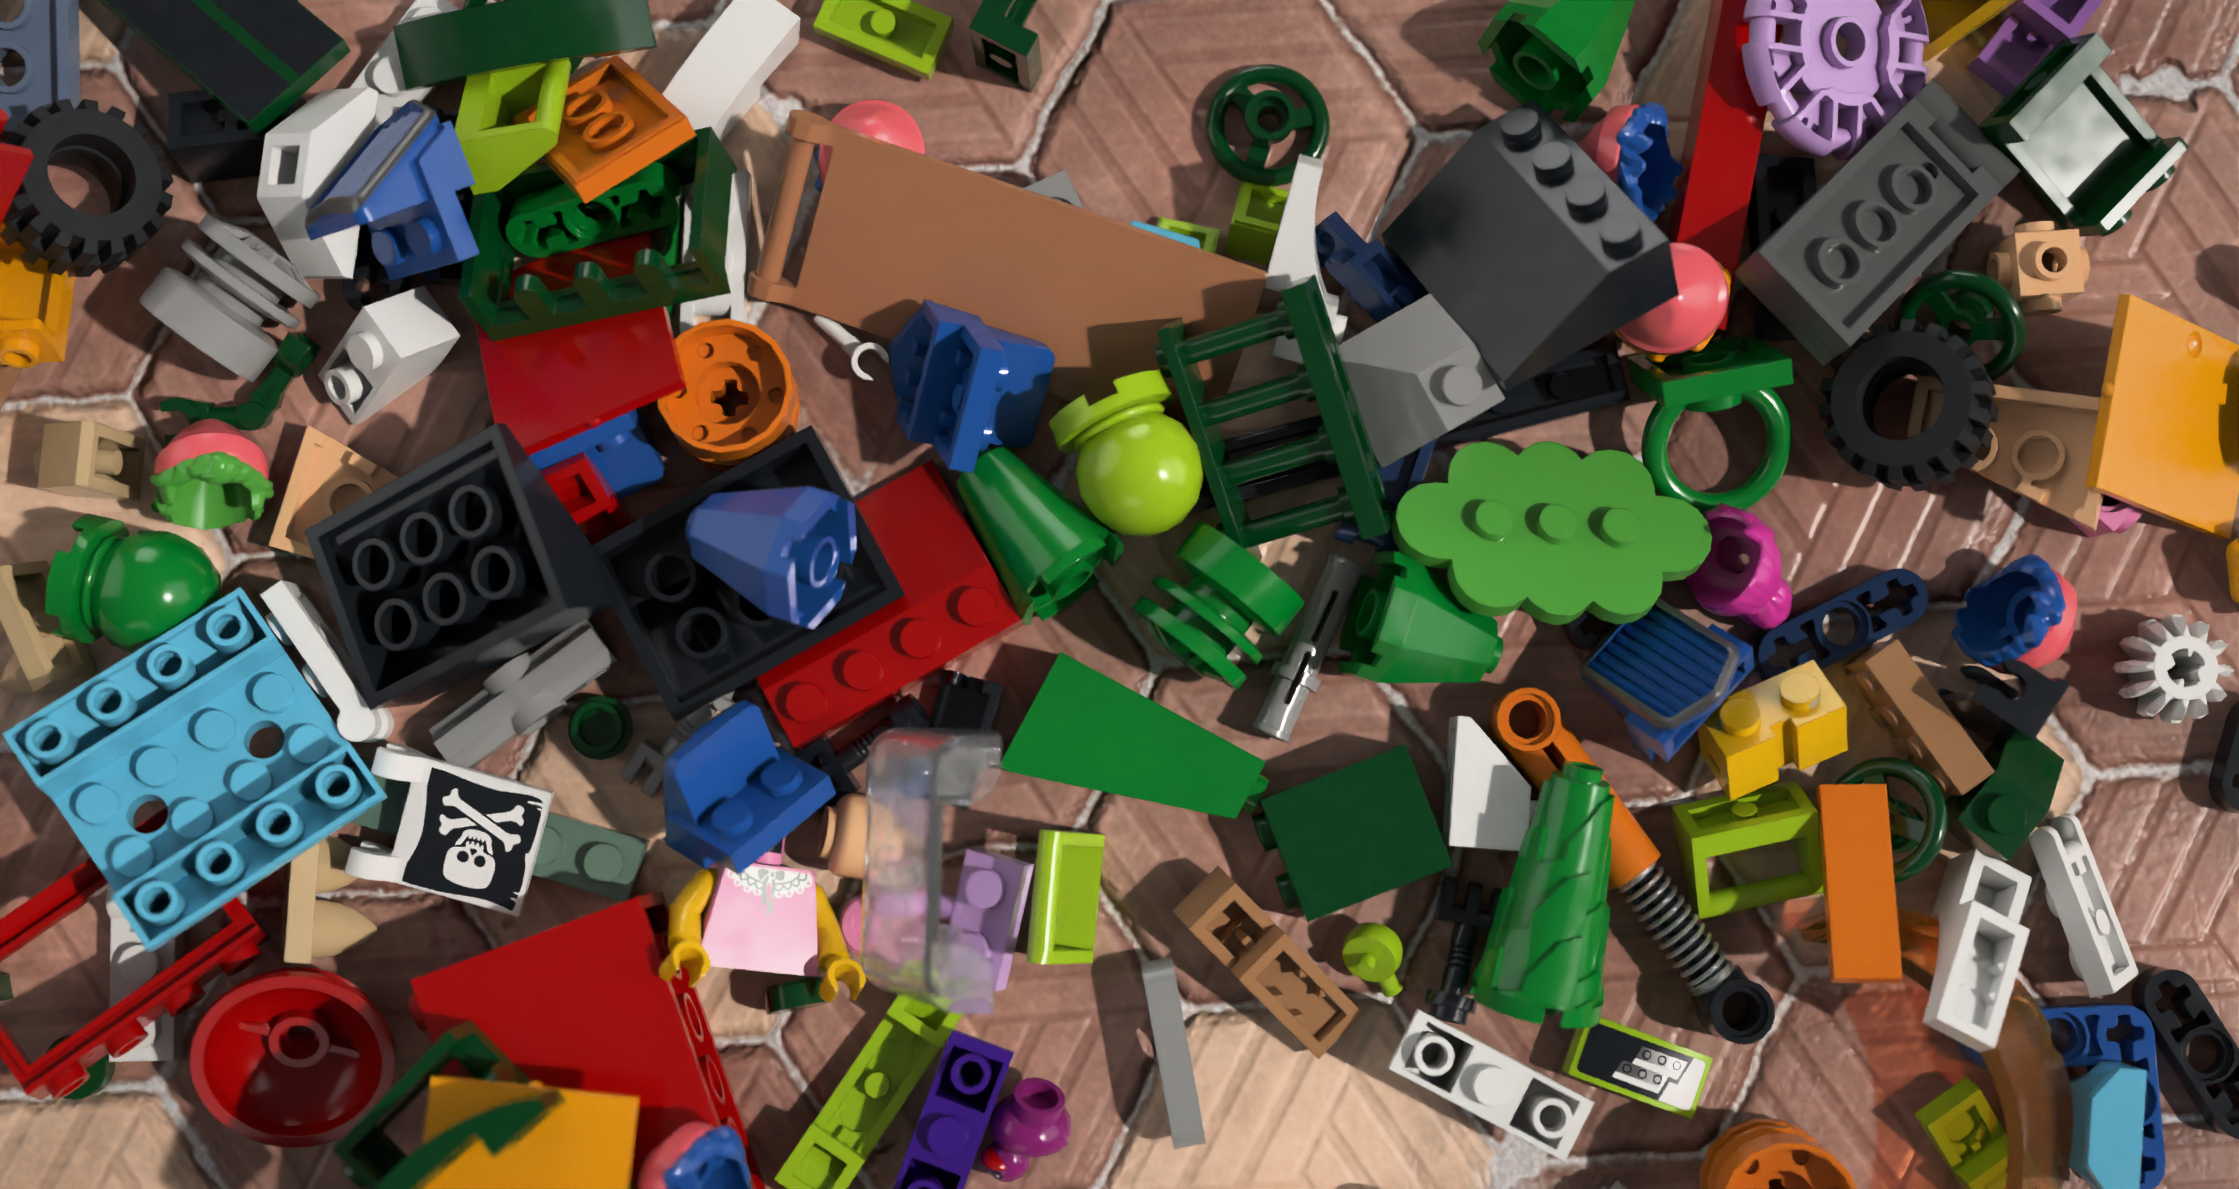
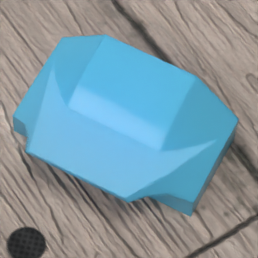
M2100 1061L2088 1073L2054 1086L2050 1151L2080 1174L2090 1189L2140 1188L2147 1070L2120 1062Z

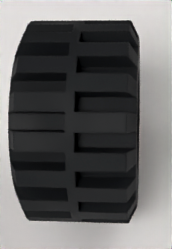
M69 99L57 100L53 102L48 110L40 106L31 111L23 122L20 121L4 141L5 144L30 149L34 158L3 219L6 227L0 233L1 238L8 246L18 241L26 249L20 257L32 265L39 258H42L49 262L47 271L62 275L71 266L74 268L76 277H90L98 268L105 274L117 269L124 260L129 261L159 231L166 221L163 215L171 208L173 195L165 192L173 183L171 169L160 168L159 166L160 161L166 155L159 143L149 146L144 139L150 131L139 121L132 128L122 121L126 112L114 106L107 113L99 111L98 101L83 99L75 109ZM54 163L72 164L94 175L107 192L110 202V214H86L66 204L56 194L50 183L48 165Z
M1901 319L1900 328L1892 329L1887 322L1872 326L1875 335L1867 340L1861 335L1851 345L1854 349L1846 358L1839 354L1832 359L1829 364L1836 370L1833 379L1826 377L1822 379L1820 391L1827 398L1826 403L1818 404L1819 416L1827 424L1828 429L1824 433L1829 443L1838 450V455L1861 475L1874 483L1878 481L1890 489L1901 491L1902 486H1910L1914 491L1930 490L1929 483L1938 480L1943 485H1946L1956 480L1957 478L1953 472L1963 465L1970 470L1979 461L1974 454L1980 445L1988 448L1993 438V434L1988 429L1990 422H1997L1998 407L1993 402V396L1997 395L1993 381L1985 371L1986 368L1956 334L1951 336L1944 327L1929 322L1926 328L1921 327L1916 319ZM1921 373L1936 377L1943 385L1945 393L1943 409L1937 421L1926 432L1911 439L1890 440L1881 436L1874 425V407L1884 388L1897 378L1909 374Z

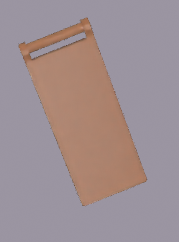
M791 110L785 132L790 135V140L757 269L750 270L745 289L747 294L763 301L791 305L890 340L897 335L917 311L921 310L924 299L977 315L986 325L1045 343L1055 356L1046 393L1069 401H1074L1084 395L1088 405L1091 406L1104 398L1118 393L1113 383L1114 380L1142 371H1161L1157 363L1154 344L1160 341L1157 330L1169 321L1182 317L1188 337L1191 338L1255 317L1268 274L1264 270L839 126L818 114L806 110ZM815 143L831 146L833 149L798 283L795 284L781 274ZM1243 348L1197 363L1209 399L1228 394ZM1173 377L1165 378L1166 383L1171 385L1176 398L1174 404L1164 414L1183 423L1191 433Z

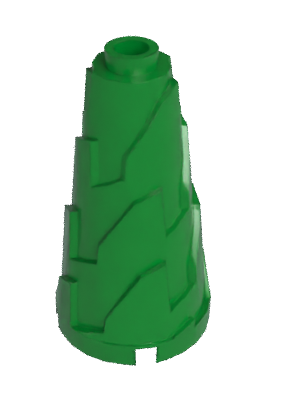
M1564 761L1562 771H1553L1549 781L1544 779L1531 826L1528 827L1521 843L1509 887L1502 889L1483 956L1472 976L1469 994L1475 993L1474 1000L1498 1013L1543 1025L1544 1015H1558L1563 1011L1559 1028H1590L1598 1025L1604 1004L1603 971L1610 918V907L1606 898L1611 864V838L1609 836L1614 795L1610 794V784L1608 781L1602 780L1603 769L1598 766L1576 761Z

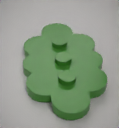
M1488 441L1470 443L1458 450L1445 471L1443 483L1419 484L1405 493L1393 513L1391 525L1394 542L1401 552L1423 566L1447 569V578L1451 592L1461 605L1473 613L1488 617L1503 616L1521 606L1534 618L1552 625L1568 624L1581 616L1586 610L1602 621L1615 624L1637 621L1645 616L1661 594L1663 581L1683 580L1697 571L1709 554L1712 542V534L1708 522L1699 510L1681 499L1656 496L1651 474L1641 461L1630 454L1608 449L1595 451L1581 459L1574 451L1563 444L1551 441L1536 442L1525 448L1519 455L1503 445Z

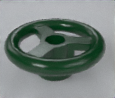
M1254 65L1236 72L1217 89L1210 101L1206 114V137L1210 150L1217 162L1234 178L1260 186H1282L1292 182L1298 157L1281 167L1264 168L1271 145L1286 139L1291 131L1311 127L1308 144L1301 154L1321 159L1330 134L1329 112L1319 90L1301 73L1281 65ZM1261 83H1274L1285 86L1294 91L1304 101L1306 107L1295 109L1292 101L1279 91L1264 90L1253 95L1248 87ZM1231 102L1244 115L1246 131L1253 138L1246 162L1241 160L1232 151L1225 136L1224 120ZM1263 115H1272L1277 118L1280 126L1274 130H1265L1259 126L1257 119Z
M1967 270L1937 272L1917 282L1901 299L1895 315L1894 328H1900L1901 319H1915L1919 307L1925 301L1938 318L1939 326L1944 327L1951 336L1956 334L1968 346H1971L1978 340L2004 341L1999 353L1991 361L1984 364L1985 371L1992 381H1995L2009 371L2023 350L2026 327L2022 310L2013 295L2004 286L1988 276ZM1949 289H1962L1952 293L1950 296L1946 292ZM1993 305L1998 309L2002 318H1994L1995 311ZM1953 320L1965 321L1971 329L1960 328ZM1921 374V375H1923V376H1931V377H1934V376L1928 375V374Z
M1879 757L1854 765L1843 773L1834 784H1886L1889 815L1892 813L1894 815V823L1890 828L1892 853H1905L1918 845L1908 857L1893 864L1894 882H1903L1916 876L1935 859L1945 840L1948 812L1941 789L1924 769L1904 759ZM1886 776L1903 779L1918 790L1926 806L1927 823L1924 822L1922 815L1915 807L1890 796Z

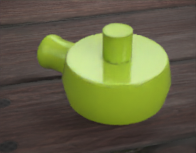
M1365 922L1358 924L1347 934L1343 942L1342 959L1345 966L1352 974L1362 980L1378 982L1383 995L1386 997H1393L1401 992L1403 985L1395 974L1401 965L1403 947L1399 937L1393 930L1380 923Z

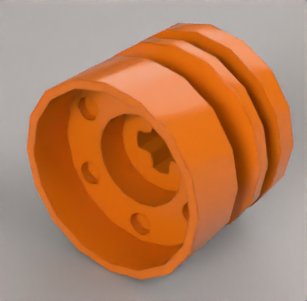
M729 318L701 322L676 337L675 343L687 387L658 399L657 404L658 409L687 455L707 469L724 473L796 433L801 416L798 387L793 377L790 363L776 340L753 324ZM732 393H740L746 405L737 406L735 416H726L721 405L729 403Z
M1753 1118L1728 1128L1709 1146L1699 1170V1189H1769L1768 1181L1776 1179L1782 1185L1775 1189H1857L1851 1173L1804 1129L1781 1119Z

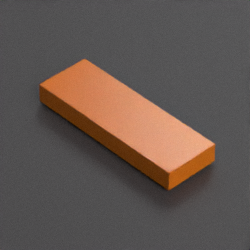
M1820 784L1816 789L1819 815V839L1830 983H1899L1903 977L1886 784Z

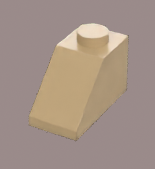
M80 420L45 424L43 440L37 444L33 459L34 471L38 477L37 488L64 496L139 501L146 439L96 421Z

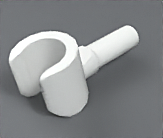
M820 315L815 316L813 321L852 358V371L861 380L873 381L858 366V358L863 352L874 351L889 365L888 353L882 346L871 342L863 344L837 321Z

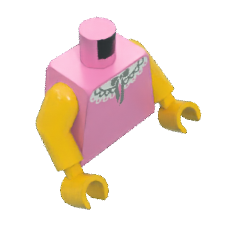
M786 836L740 875L735 874L716 861L707 869L696 872L670 904L667 946L671 953L659 968V976L665 981H669L675 975L679 964L684 966L690 974V981L688 983L690 988L695 987L708 972L710 966L817 977L819 968L821 971L826 972L819 985V995L822 1000L833 1002L838 993L836 981L845 983L850 990L851 999L856 1000L866 982V974L858 962L849 959L850 956L840 925L823 887L816 883L814 872L811 870L782 867Z

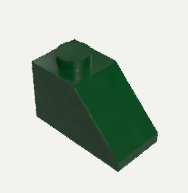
M2035 738V740L1992 742L1982 755L1995 772L1963 796L1950 795L1945 801L1948 812L1947 831L1969 849L1977 848L1998 860L2009 861L2049 811L2064 759L2038 738Z

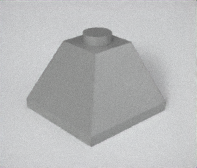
M1431 294L1422 297L1338 345L1376 462L1380 469L1505 400L1473 341Z

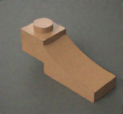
M1219 866L1173 910L1184 925L1318 1060L1364 1014Z

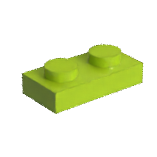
M824 0L813 24L816 34L927 81L931 80L955 26L952 17L912 0Z

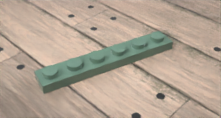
M278 735L272 756L276 755L283 747L284 735ZM359 756L371 773L374 760ZM372 774L387 798L352 820L351 823L397 836L410 782L388 779ZM549 811L532 875L624 902L634 897L650 840Z

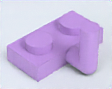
M981 848L966 849L956 896L934 889L898 893L890 900V911L897 919L931 915L950 921L939 970L951 978L994 992L1004 990L1008 982L1034 864Z

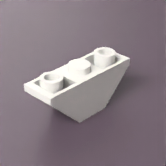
M370 87L323 90L265 134L256 198L290 262L297 267L298 271L306 279H353L360 225L310 240L305 228V218L309 209L374 131L378 91Z
M1419 1009L1416 1010L1387 1066L1388 1069L1564 1162L1595 1103L1527 1064Z

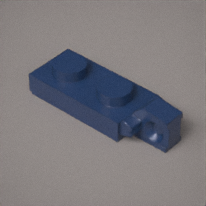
M1336 211L1316 226L1315 234L1319 266L1327 268L1330 275H1334L1333 277L1347 290L1350 299L1357 306L1364 309L1377 323L1426 296L1425 292L1406 269L1377 239L1370 244L1365 242Z

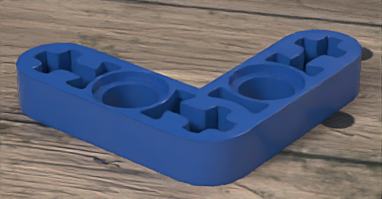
M2114 1002L2013 1007L2006 1009L2000 1032L2007 1034L2021 1033L2023 1046L2015 1043L1997 1044L1995 1049H1993V1056H1991L1989 1050L1980 1053L1957 1041L1961 1053L1968 1061L1977 1066L1997 1071L2087 1066V1071L2089 1072L2100 1061L2112 1060L2121 1062V1057L2126 1060L2136 1061L2137 1068L2147 1070L2142 1141L2143 1164L2141 1166L2139 1189H2154L2160 1184L2165 1175L2166 1160L2155 1034L2151 1020L2143 1011L2135 1006ZM2053 1018L2064 1020L2070 1030L2069 1044L2062 1052L2057 1054L2046 1052L2041 1046L2039 1039L2043 1024ZM2024 1019L2021 1027L2019 1021ZM2118 1019L2121 1023L2131 1025L2132 1028L2131 1036L2121 1038L2120 1046L2118 1042L2107 1040L2106 1037L2107 1028L2116 1027ZM2025 1049L2027 1055L2022 1057Z

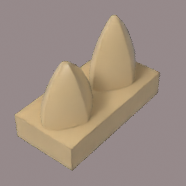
M47 560L0 566V633L7 634L14 650L4 668L0 688L16 694H39L48 690L81 685L98 674L84 643L55 637L53 634L60 625L59 617L48 615L45 611L46 586L50 572Z
M328 836L285 864L279 959L283 963L311 964L312 958L335 956L352 950L365 943L377 933V926L358 911L340 903L316 900V893L335 891L349 885L358 878L344 873L352 846L338 838Z

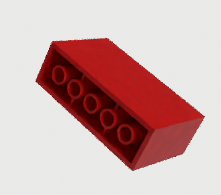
M663 891L632 898L410 980L414 994L409 996L410 1011L418 1029L421 1032H428L432 1046L447 1030L471 1020L531 1081H538L545 1087L639 1096L630 1180L636 1186H638V1177L642 1163L651 1151L671 1137L682 1126L692 1122H701L716 1127L727 1125L736 1131L745 1149L746 1156L744 1160L749 1169L751 1186L753 1189H767L696 985L693 988L688 986L690 974L680 964L678 971L669 981H665L659 976V968L662 962L671 953L667 946L669 908ZM456 1059L440 1074L441 1076L475 1079Z

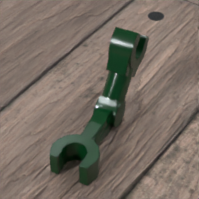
M301 332L297 336L293 333H288L273 357L272 363L275 364L264 382L250 393L248 403L215 406L214 402L189 397H173L160 403L161 412L180 410L188 417L189 425L202 419L213 418L224 421L238 430L254 431L267 428L273 420V415L281 407L285 392L293 380L300 377L311 366L322 346ZM177 434L164 435L165 444L168 445Z

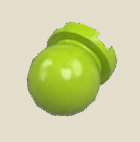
M1159 370L1142 371L1116 379L1113 383L1118 393L1104 398L1091 406L1088 405L1085 396L1082 395L1058 411L1049 421L1058 451L1065 454L1080 453L1075 476L1081 501L1103 525L1123 535L1153 536L1183 522L1198 501L1204 479L1200 453L1193 436L1183 423L1164 414L1174 404L1176 395L1171 385L1166 383Z

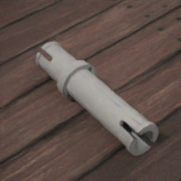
M1328 554L1326 565L1302 613L1301 620L1282 662L1275 661L1271 668L1270 674L1275 677L1259 714L1251 725V728L1283 743H1289L1291 738L1289 736L1309 692L1316 693L1320 686L1321 680L1316 677L1335 634L1341 625L1359 580L1366 571L1358 563L1337 554ZM1332 594L1333 597L1331 599V602L1327 608V611L1322 619V622L1312 642L1311 639L1313 637V634L1318 626V623ZM1305 655V660L1300 668L1299 673L1297 674L1300 663ZM1292 681H1294L1293 684H1292L1293 686H1292V688H1291V691H1290V693H1289V695H1288V697H1287V700H1286V702L1284 703V699H1285V697H1286V695H1287V692H1288V690H1289V688H1290V686H1291V683H1292Z

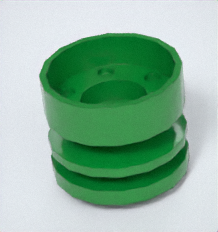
M1199 521L1173 554L1178 565L1191 578L1186 586L1183 587L1166 577L1157 575L1151 584L1171 605L1165 610L1152 600L1141 595L1131 610L1143 620L1153 635V639L1183 664L1200 676L1220 681L1237 691L1247 676L1226 658L1229 653L1233 651L1256 666L1263 656L1245 635L1250 626L1252 625L1260 631L1278 638L1305 602L1284 580L1247 550L1215 528Z

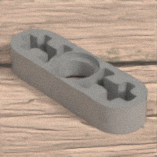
M1169 957L1140 963L1174 1149L1206 1144L1173 959Z

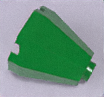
M1510 0L1492 19L1477 43L1483 56L1490 48L1492 49L1496 61L1489 68L1494 81L1518 102L1524 104L1534 99L1548 115L1554 109L1567 111L1561 120L1574 123L1607 83L1635 0Z
M1379 551L1375 554L1370 564L1381 568L1375 578L1366 575L1361 576L1343 623L1339 649L1351 652V662L1339 660V673L1359 680L1376 683H1478L1485 673L1490 674L1496 669L1503 652V639L1498 636L1497 621L1494 618L1475 614L1461 605L1451 592L1447 581L1429 567L1419 564L1409 556L1396 551Z

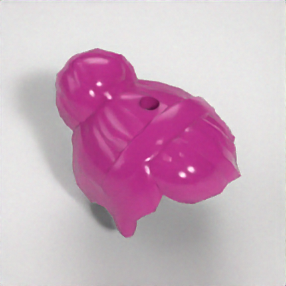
M1720 503L1714 509L1705 511L1703 517L1707 520L1712 534L1711 550L1697 571L1684 579L1688 583L1695 599L1704 609L1715 615L1727 617L1738 615L1744 623L1758 626L1764 630L1778 627L1790 614L1792 594L1788 583L1781 578V556L1773 539L1775 536L1774 531L1756 517L1754 513L1746 509ZM1742 554H1746L1749 557L1748 563L1742 561Z

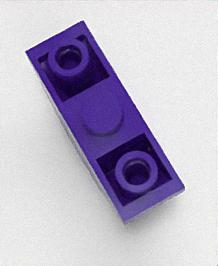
M952 1029L893 1189H964L1014 1051Z

